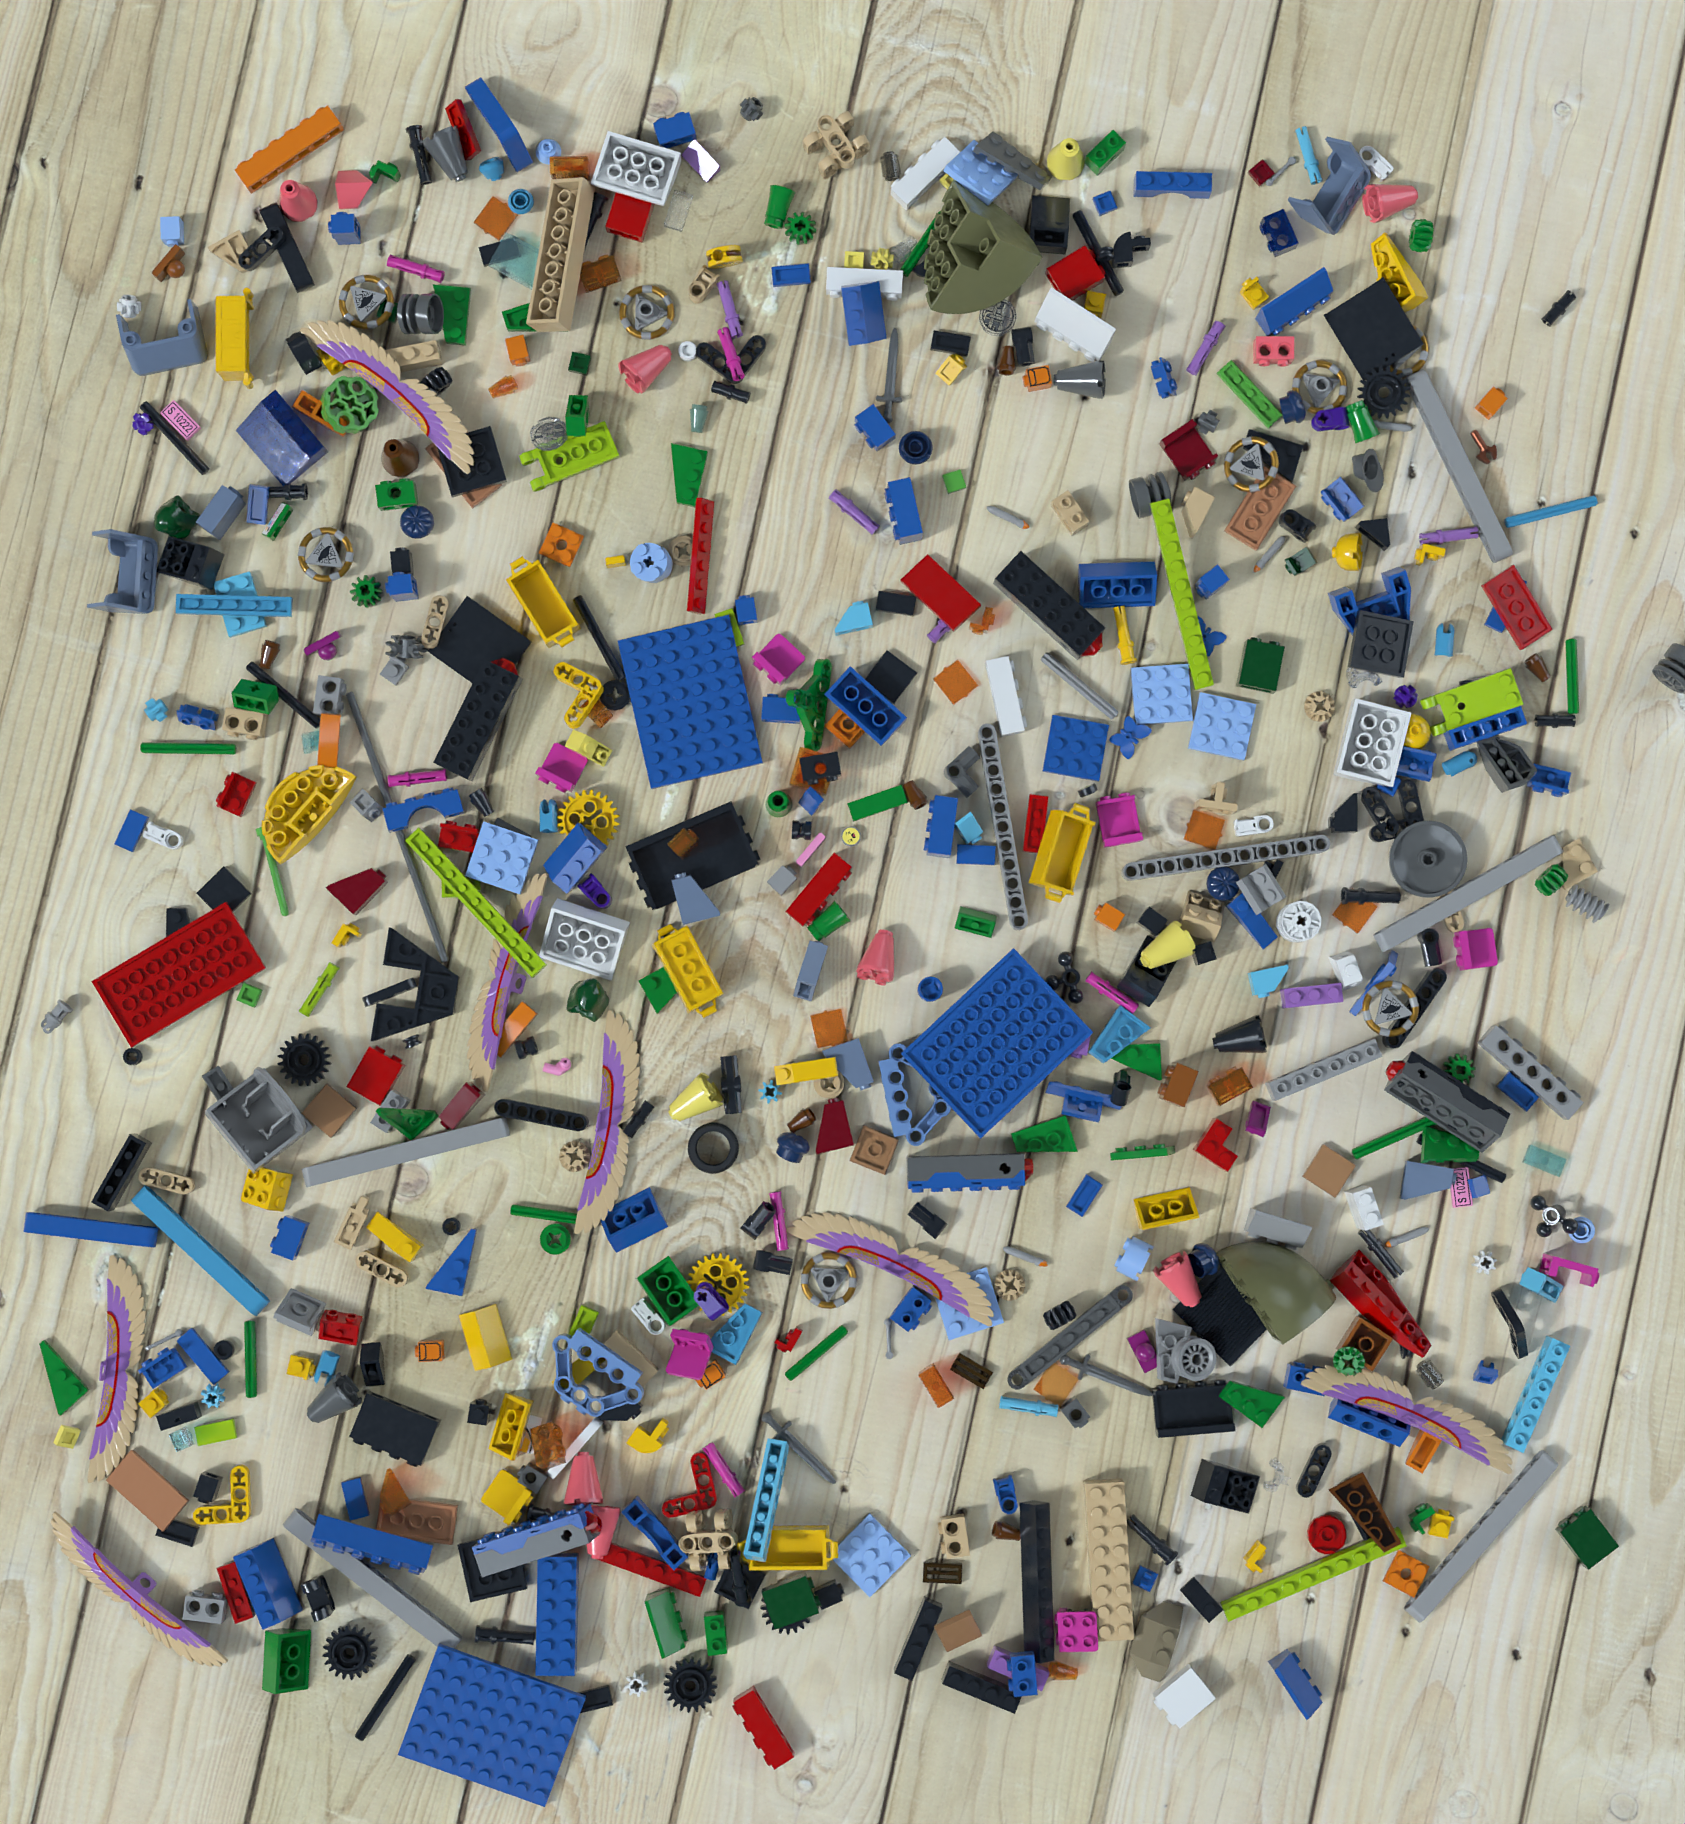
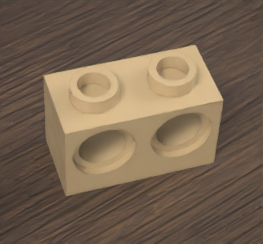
M1069 490L1052 500L1051 507L1071 536L1087 527L1089 520Z
M226 707L222 730L227 732V736L239 737L240 734L246 735V739L257 740L258 737L264 738L267 715ZM238 718V726L232 728V720ZM256 721L258 727L256 730L251 731L250 724Z
M964 1514L940 1517L941 1522L938 1523L939 1535L943 1534L944 1542H940L942 1554H946L947 1559L970 1556ZM950 1522L956 1523V1530H947V1524ZM958 1542L960 1547L958 1550L953 1551L949 1548L950 1544Z

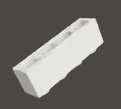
M946 137L941 141L939 139L936 140L931 146L932 149L928 153H923L919 157L918 163L914 167L911 165L905 171V176L901 180L899 178L896 179L891 185V196L906 211L945 174L943 170L946 165L960 153Z
M827 267L826 295H830L832 298H840L842 296L841 286L879 281L881 297L895 301L898 298H902L903 271Z
M1009 656L987 660L985 665L1001 737L1024 733L1027 722L1025 716H1022L1020 709H1023L1021 697H1017L1016 690H1019L1017 679H1013L1012 672L1015 671L1013 660L1010 661Z

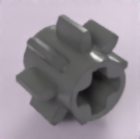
M749 97L741 102L740 106L742 108L740 113L747 121L759 120L763 115L761 111L763 105L757 98Z
M1209 410L1208 414L1202 412L1196 423L1200 426L1198 431L1205 435L1208 431L1213 433L1220 421L1216 418L1217 413Z

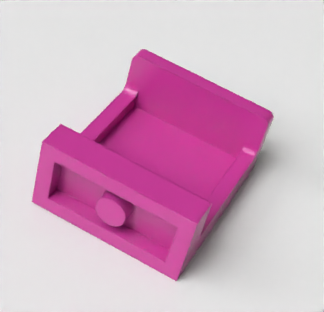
M1130 792L1118 794L1119 798L1111 799V796L1100 797V801L1096 802L1104 848L1143 841L1135 805L1136 798L1135 795H1130Z
M1543 1253L1538 1272L1556 1277L1558 1267L1561 1266L1581 1272L1580 1284L1594 1287L1599 1280L1598 1268Z

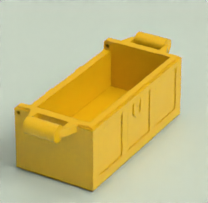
M244 288V296H216V372L224 381H243V384L248 389H252L254 386L252 383L254 376L249 371V311L254 310L252 302L254 294L249 288Z
M521 556L510 563L512 576L507 578L506 581L547 647L551 648L555 644H559L562 648L574 641L573 633L581 628L540 561L536 560L531 563ZM527 562L528 566L516 573L514 572L515 569Z
M1074 803L1069 812L1063 810H1051L1029 879L1030 884L1045 888L1046 899L1060 903L1065 895H1074L1073 888L1080 871L1092 827L1096 824V822L1090 820L1089 807ZM1077 811L1085 814L1086 816L1085 818L1073 814V812Z
M668 924L657 930L658 941L654 942L652 947L661 960L665 971H667L676 992H678L686 1007L687 1013L695 1010L705 1018L717 1012L715 999L721 997L724 993L689 927L685 926L677 930L671 924ZM674 930L672 934L661 939L662 936ZM711 1001L713 1003L712 1006L702 1011L698 1009Z
M829 1525L773 1526L766 1562L746 1559L743 1554L746 1539L742 1542H737V1551L740 1550L742 1560L749 1563V1570H827L830 1560L838 1558V1541L829 1539Z

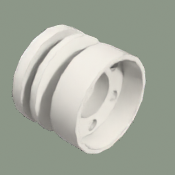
M1297 901L1285 905L1279 911L1276 917V927L1278 933L1285 940L1299 943L1312 939L1319 932L1321 916L1319 910L1313 904L1307 901ZM1298 918H1299V919H1300V918H1303V919H1304V921L1302 922V925H1301V924L1298 925V924L1296 923V922L1298 921Z

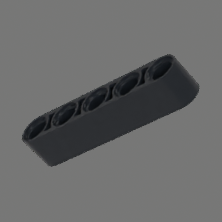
M277 202L259 209L267 229L277 226L285 232V241L277 248V251L297 293L315 286ZM274 232V238L277 240L279 238L278 233Z
M1431 969L1423 977L1414 990L1419 1004V1012L1414 1025L1405 1033L1395 1036L1397 1041L1394 1045L1389 1043V1037L1383 1036L1382 1043L1385 1047L1398 1048L1405 1041L1446 982L1447 975L1443 969ZM1434 972L1440 975L1438 982H1434L1432 979ZM1424 987L1429 990L1427 998H1424L1421 994ZM1408 999L1404 1006L1410 1010L1411 1005ZM1410 1016L1393 1020L1388 1029L1399 1028L1400 1020L1405 1019L1407 1021Z
M500 1099L494 1105L497 1115L572 1131H583L589 1125L588 1118L580 1113L510 1099ZM502 1102H506L509 1106L506 1113H502L499 1109V1105ZM520 1106H525L528 1110L527 1115L524 1117L518 1114ZM541 1109L546 1112V1119L543 1121L537 1118V1112ZM559 1113L565 1116L563 1124L556 1122V1115ZM577 1117H581L584 1120L582 1128H577L574 1124Z

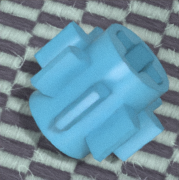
M151 698L145 703L147 708L144 711L151 721L157 719V721L161 722L167 717L165 712L168 711V708L161 699L156 701Z
M773 1080L770 1081V1085L763 1082L764 1089H758L759 1092H763V1096L760 1099L767 1098L768 1104L770 1099H774L777 1102L776 1095L782 1094L777 1091L780 1085L774 1086ZM767 1087L770 1089L775 1088L773 1097L765 1095Z
M218 1383L215 1386L208 1384L207 1390H202L201 1395L204 1396L201 1402H205L208 1408L214 1405L218 1408L220 1402H224L226 1398L222 1396L225 1389L218 1387Z

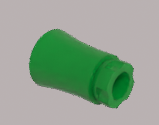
M770 185L764 221L766 226L782 229L790 204L796 194L793 190L779 185Z
M1363 400L1346 406L1355 444L1380 434Z
M774 791L766 799V810L774 817H784L792 808V800L787 793ZM777 799L782 801L780 806L775 805Z
M834 900L807 928L817 941H821L843 925L851 922V920Z

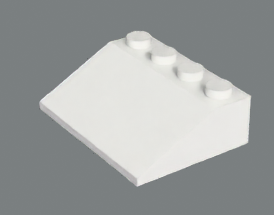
M608 131L591 185L664 206L681 164V153Z
M1052 287L1035 319L1039 329L1043 331L1048 330L1056 340L1065 341L1069 344V348L1076 352H1082L1085 354L1084 357L1091 362L1099 361L1111 344L1116 330Z
M1355 698L1351 702L1333 775L1393 787L1411 712Z
M557 898L551 908L539 956L543 959L612 981L630 922Z

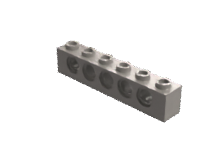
M1501 1025L1491 1026L1477 1043L1538 1095L1563 1120H1569L1584 1103L1580 1100L1581 1096L1573 1089L1570 1091L1565 1086L1566 1082L1560 1077L1555 1078L1548 1066L1538 1063L1536 1061L1537 1057L1530 1051L1526 1052L1522 1048L1523 1045L1515 1038L1511 1039L1504 1027ZM1501 1040L1506 1043V1048L1503 1051L1498 1046ZM1515 1053H1518L1521 1057L1520 1062L1517 1064L1513 1061ZM1530 1066H1533L1535 1069V1074L1533 1076H1530L1528 1074V1068ZM1544 1079H1547L1550 1083L1547 1089H1544L1542 1086ZM1560 1091L1564 1094L1562 1102L1557 1100V1094Z
M1369 1039L1265 1082L1272 1101H1277L1383 1056L1376 1040Z

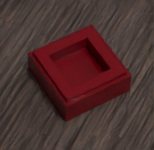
M1263 159L1248 171L1250 177L1259 187L1275 174Z

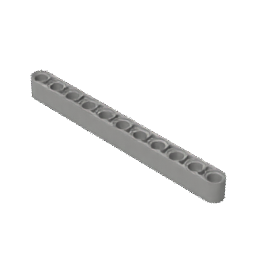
M1423 369L1405 377V379H1408L1406 386L1411 388L1409 392L1473 525L1478 528L1477 533L1489 558L1493 563H1496L1513 554L1512 548L1428 374Z
M983 724L978 731V740L1009 923L1014 930H1022L1028 924V917L997 735L993 725ZM990 729L992 736L989 738L983 737L982 730ZM988 747L993 748L995 755L992 757L987 756L985 749ZM990 766L997 767L998 774L995 776L990 775L988 768ZM999 785L1001 793L994 794L991 791V787ZM1000 803L1004 806L1005 811L997 813L994 806ZM1000 822L1007 824L1008 830L1006 832L998 830ZM1003 841H1008L1011 844L1009 851H1004L1001 848ZM1006 860H1011L1014 862V868L1012 870H1008L1004 867V862ZM1009 879L1017 881L1015 889L1008 887L1007 881ZM1014 897L1018 898L1021 902L1018 908L1012 907L1010 903ZM1016 916L1023 918V926L1018 927L1014 924Z
M1317 835L1131 862L1122 868L1121 875L1127 881L1210 870L1218 867H1231L1320 854L1329 849L1330 840L1327 836ZM1318 839L1324 842L1323 849H1318L1316 847V841ZM1298 842H1302L1305 845L1304 852L1298 851ZM1279 845L1286 847L1285 855H1281L1278 852ZM1260 848L1267 850L1268 855L1266 858L1259 855ZM1242 850L1248 852V860H1242L1240 858V852ZM1222 853L1229 855L1230 861L1228 863H1224L1221 860ZM1203 856H1208L1211 859L1209 866L1202 863ZM1184 859L1192 861L1190 869L1183 866ZM1166 861L1173 864L1172 871L1165 870L1164 863ZM1147 864L1154 866L1153 874H1148L1145 871ZM1127 867H1133L1135 869L1136 873L1134 877H1130L1126 874Z
M1551 835L1451 891L1452 893L1444 894L1445 896H1441L1440 899H1435L1373 934L1381 951L1385 952L1553 859L1564 851L1555 835Z
M503 1117L302 1169L306 1187L507 1137L510 1136L507 1119Z
M1544 1450L1538 1452L1421 1585L1415 1597H1411L1408 1600L1404 1610L1416 1621L1422 1622L1558 1467V1463Z
M297 1508L293 1510L283 1523V1526L290 1533L438 1647L440 1643L454 1649L462 1640V1636L366 1560L354 1558L351 1556L352 1553L344 1552V1554L333 1552L331 1547L325 1546V1549L314 1547V1543L310 1541L316 1521Z

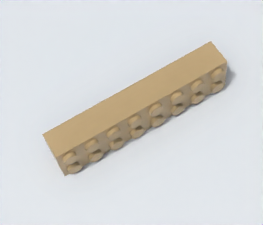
M583 177L551 180L526 321L527 325L538 332L571 330L595 187Z
M1122 1478L1084 1480L1091 1611L1097 1614L1098 1642L1134 1640L1124 1481Z

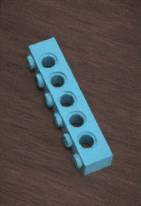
M1546 1336L1501 1438L1504 1442L1503 1444L1524 1453L1569 1351V1345Z
M767 1439L743 1553L746 1559L766 1562L789 1452L787 1441Z

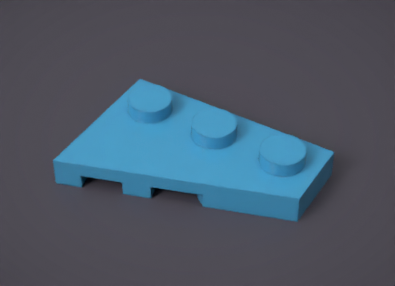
M1120 1005L1088 1053L1100 1062L1105 1063L1151 1027Z
M745 1303L710 1339L714 1346L712 1353L737 1365L763 1312Z

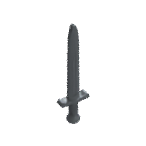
M896 328L893 329L890 338L884 397L876 396V401L885 402L883 418L887 423L893 421L891 414L893 402H902L901 397H894L898 354V333Z
M1067 1354L1060 1358L1061 1365H1069L1080 1370L1077 1376L1078 1380H1082L1083 1373L1140 1395H1153L1149 1390L1136 1383L1088 1364L1087 1362L1090 1359L1088 1354L1085 1355L1083 1363L1071 1359Z
M770 1412L762 1415V1421L768 1423L777 1432L772 1439L777 1440L780 1437L783 1441H787L788 1445L818 1474L830 1483H836L830 1472L787 1430L792 1425L791 1421H788L781 1427L773 1419Z

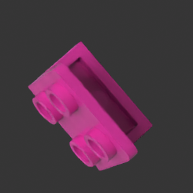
M776 634L759 653L756 652L752 656V659L754 661L753 665L759 671L764 670L768 674L767 678L773 684L778 683L781 686L804 662L805 656L781 634Z
M554 743L542 767H538L535 774L539 776V781L547 785L551 782L556 785L555 789L566 793V791L572 793L588 759L559 743Z
M1485 928L1454 933L1453 943L1457 950L1456 963L1460 971L1491 967L1498 964L1493 929Z
M672 1329L670 1336L675 1345L666 1367L667 1374L701 1380L714 1347L709 1335L703 1332H690L686 1329Z
M1059 1608L1054 1616L1055 1626H1058L1056 1645H1059V1652H1096L1098 1650L1096 1612H1067V1608Z

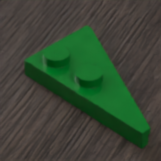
M1160 1043L1130 1044L1111 1058L1158 1081L1162 1080Z
M378 1108L376 1110V1113L411 1141L439 1116L435 1110Z
M43 1340L39 1345L57 1412L61 1416L90 1389L49 1343Z

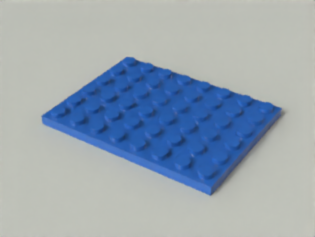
M729 615L618 640L651 789L763 764Z
M1013 948L910 1044L901 1055L981 1139L1093 1032Z
M439 1643L398 1755L545 1807L586 1696Z

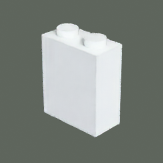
M1362 1185L1344 1191L1356 1228L1366 1231L1384 1225L1371 1187Z
M1189 1664L1153 1693L1155 1705L1160 1711L1164 1709L1167 1712L1166 1718L1172 1726L1176 1724L1179 1728L1184 1726L1216 1699Z

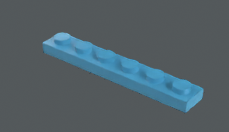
M176 594L175 613L186 615L292 617L293 598Z

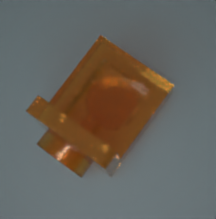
M985 607L981 625L970 623L969 630H972V633L983 635V633L988 632L989 625H993L995 614H992L993 608Z
M586 700L581 707H586L589 701ZM598 700L588 714V717L599 728H602L613 717V714Z

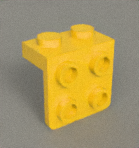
M262 1167L253 1174L248 1169L241 1201L266 1210L283 1212L293 1174L274 1171Z
M502 1469L482 1496L481 1502L504 1517L503 1522L509 1526L512 1521L516 1523L522 1515L519 1512L522 1506L527 1507L533 1499L531 1496L533 1491L518 1483V1478Z

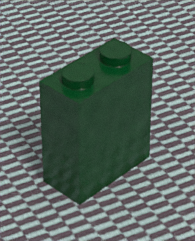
M1251 637L1244 642L1236 687L1274 694L1277 690L1285 646H1280L1279 642L1269 641V643L1261 642L1262 639Z
M1580 1506L1573 1512L1574 1515L1570 1518L1561 1520L1555 1530L1582 1566L1589 1570L1617 1549L1619 1545L1591 1508Z
M806 1572L762 1588L761 1593L775 1630L819 1614V1607L822 1605L819 1596H814L812 1589L815 1586L812 1577H807Z

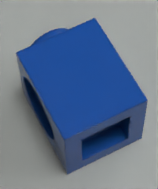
M750 595L739 596V599L735 600L738 624L758 623L754 597L750 598Z

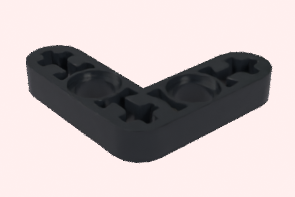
M760 335L751 337L737 355L740 359L743 355H749L752 359L749 364H743L742 362L740 364L745 376L766 349V341ZM754 341H755V342L761 341V346H762V347H761V348H760V347H757V348L754 350V354H753V353L751 352V351L753 350V348H754V343H753V342H754ZM705 342L697 346L696 354L700 361L732 384L742 381L740 375H738L740 381H734L731 378V373L727 370L728 366L725 355ZM708 348V353L713 356L711 362H709L710 357L704 354L701 356V349L705 350ZM716 359H723L725 365L722 368H717L714 365Z
M1412 780L1402 781L1398 787V795L1404 819L1397 822L1403 830L1406 826L1413 824V821L1416 823L1424 821L1416 784ZM1405 783H1407V786H1411L1412 789L1409 790V796L1414 795V798L1404 800V797H1408L1407 791L1402 790L1405 787ZM1408 802H1413L1416 805V810L1413 813L1408 812L1406 809ZM1387 824V830L1392 832V826L1389 827ZM1375 825L1369 830V838L1373 842L1393 840L1397 836L1387 838L1381 835L1380 839H1378L1377 836L1373 835L1378 827Z
M1502 1289L1491 1292L1497 1309L1509 1327L1511 1345L1516 1357L1521 1359L1528 1356L1526 1335L1521 1320Z

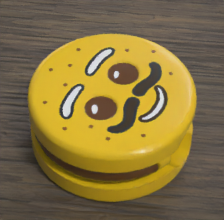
M739 245L720 246L706 251L708 267L711 269L731 267L743 262Z

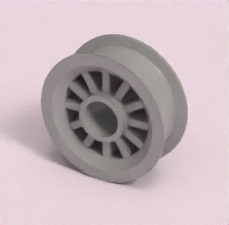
M1186 1336L1180 1339L1172 1350V1367L1181 1377L1192 1381L1203 1380L1212 1373L1215 1367V1349L1205 1339L1196 1336Z

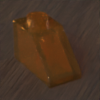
M389 1468L386 1471L380 1493L382 1502L379 1505L385 1514L388 1512L393 1516L412 1503L394 1472Z

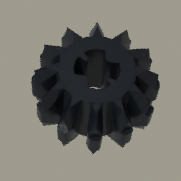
M439 367L427 374L420 384L428 386L426 390L436 392L437 397L452 384L453 380L447 370Z
M1064 1301L1043 1314L1044 1321L1050 1330H1055L1067 1324L1077 1316L1073 1305L1069 1301Z

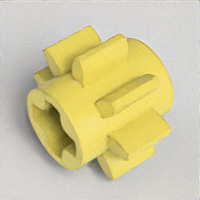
M879 247L877 252H872L870 264L874 265L876 269L887 270L888 267H893L894 254H890L889 249Z

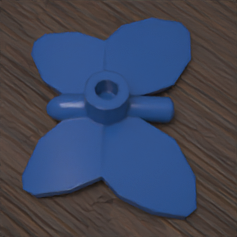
M1198 616L1206 654L1209 657L1213 652L1214 645H1220L1227 637L1222 632L1214 631L1210 633V627L1205 631L1206 624Z
M1127 716L1124 721V729L1120 730L1121 733L1111 736L1109 740L1114 745L1120 746L1122 755L1130 759L1135 749L1133 743L1138 744L1139 742L1136 738H1145L1152 730L1146 725H1136L1135 721L1130 716Z

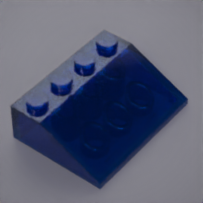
M276 390L264 398L236 429V432L282 486L287 483L291 484L328 453L327 449Z

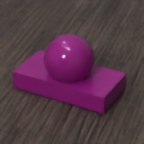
M335 631L305 647L304 652L306 655H309L318 650V655L321 659L332 660L336 656L337 649L331 642L342 636L339 631Z
M1252 1101L1248 1119L1245 1123V1131L1264 1137L1271 1107Z
M1144 1329L1127 1337L1143 1372L1147 1373L1157 1367L1156 1352Z

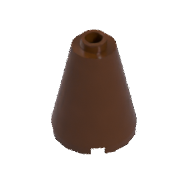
M390 439L384 445L381 462L384 469L390 475L407 477L417 469L419 453L416 447L407 440Z

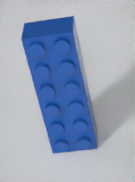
M321 1514L318 1515L310 1541L317 1548L325 1549V1546L331 1547L333 1552L339 1554L349 1552L352 1553L351 1556L354 1558H371L370 1562L380 1565L382 1562L389 1563L391 1568L401 1570L402 1567L407 1568L409 1573L419 1575L421 1572L424 1573L427 1569L433 1545Z
M557 1553L537 1560L535 1676H575L577 1672L579 1553Z

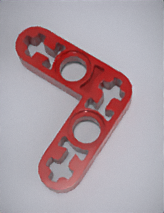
M696 1452L690 1460L697 1492L666 1500L662 1506V1513L666 1517L673 1518L688 1514L691 1511L710 1509L716 1505V1489L709 1460L705 1453ZM697 1456L705 1460L702 1462V1468H707L708 1471L696 1473V1470L700 1469L699 1464L694 1463ZM701 1475L709 1477L707 1485L699 1483L698 1478ZM712 1487V1490H708L709 1496L714 1498L711 1500V1504L703 1501L706 1493L705 1491L701 1492L700 1489ZM688 1498L693 1499L695 1502V1506L692 1509H687L684 1506V1501ZM681 1500L683 1511H679L680 1507L675 1508L673 1513H670L669 1510L666 1511L665 1508L668 1507L669 1503L672 1506H677L679 1504L677 1501Z

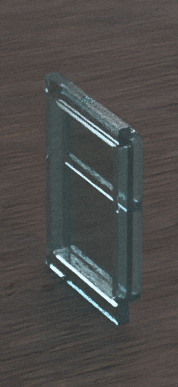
M506 232L488 266L532 290L539 249Z

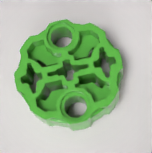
M341 376L335 379L323 391L320 399L322 402L321 414L324 421L329 422L336 432L342 434L345 432L357 434L364 431L376 419L379 411L377 408L378 396L375 389L370 388L366 380L357 376L354 378ZM352 384H357L360 387V392L354 391ZM333 392V399H334V400H333L332 402H330V400H331V399H330V398H331L330 394ZM348 402L351 403L352 408L348 407ZM367 408H369V410H368V411H369V412H368L369 416L366 418V411H365V410H366ZM339 418L345 419L347 426H342L339 423Z

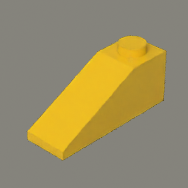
M836 1057L774 1066L777 1085L839 1076Z
M378 1211L366 1226L368 1230L409 1263L416 1258L424 1244Z

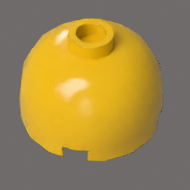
M1361 533L1345 534L1339 538L1336 546H1333L1332 557L1336 558L1340 568L1348 571L1361 570L1363 560Z
M1411 714L1403 746L1420 750L1428 743L1431 734L1430 725L1422 716Z

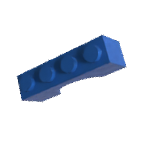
M1136 171L1134 176L1133 197H1154L1159 194L1178 193L1192 199H1209L1212 192V173Z
M447 788L437 795L434 792L423 795L424 798L417 800L416 797L408 798L402 804H397V802L386 804V808L382 809L389 833L407 829L410 818L420 809H435L445 819L464 814L458 789Z
M638 1495L622 1509L621 1513L653 1543L660 1556L673 1570L688 1558L689 1553H684L680 1549L679 1541Z

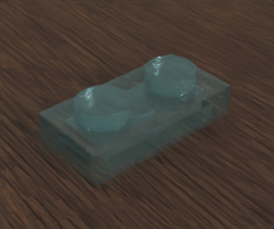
M1529 1144L1522 1162L1560 1177L1567 1159Z

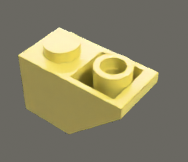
M574 729L565 744V747L602 767L605 766L612 752L610 748Z

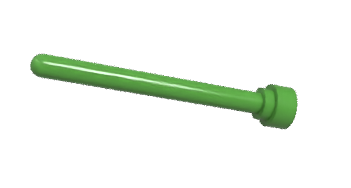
M262 827L256 829L257 837H260V840L263 841L282 916H287L289 911L276 860L266 847L265 836H263Z

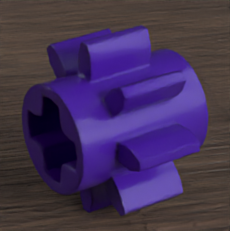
M1402 685L1395 690V697L1393 699L1396 700L1395 704L1400 708H1403V706L1410 708L1416 704L1418 694L1413 686L1409 685L1407 687Z

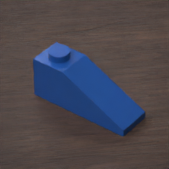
M1240 893L1226 905L1228 910L1262 949H1265L1277 938V935L1261 913L1255 914L1243 893Z

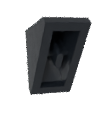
M1387 518L1360 521L1355 526L1359 532L1383 551L1390 546Z

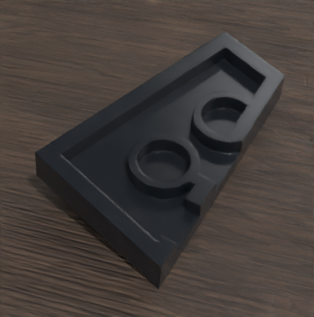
M1249 429L1246 438L1252 436L1265 439L1275 448L1279 460L1277 473L1279 472L1292 483L1304 445ZM1256 444L1245 445L1243 449L1248 452ZM1260 445L1262 461L1271 467V456Z

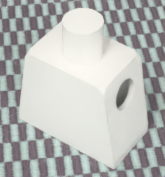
M1346 951L1329 957L1337 982L1342 985V991L1361 984L1363 978L1353 953Z

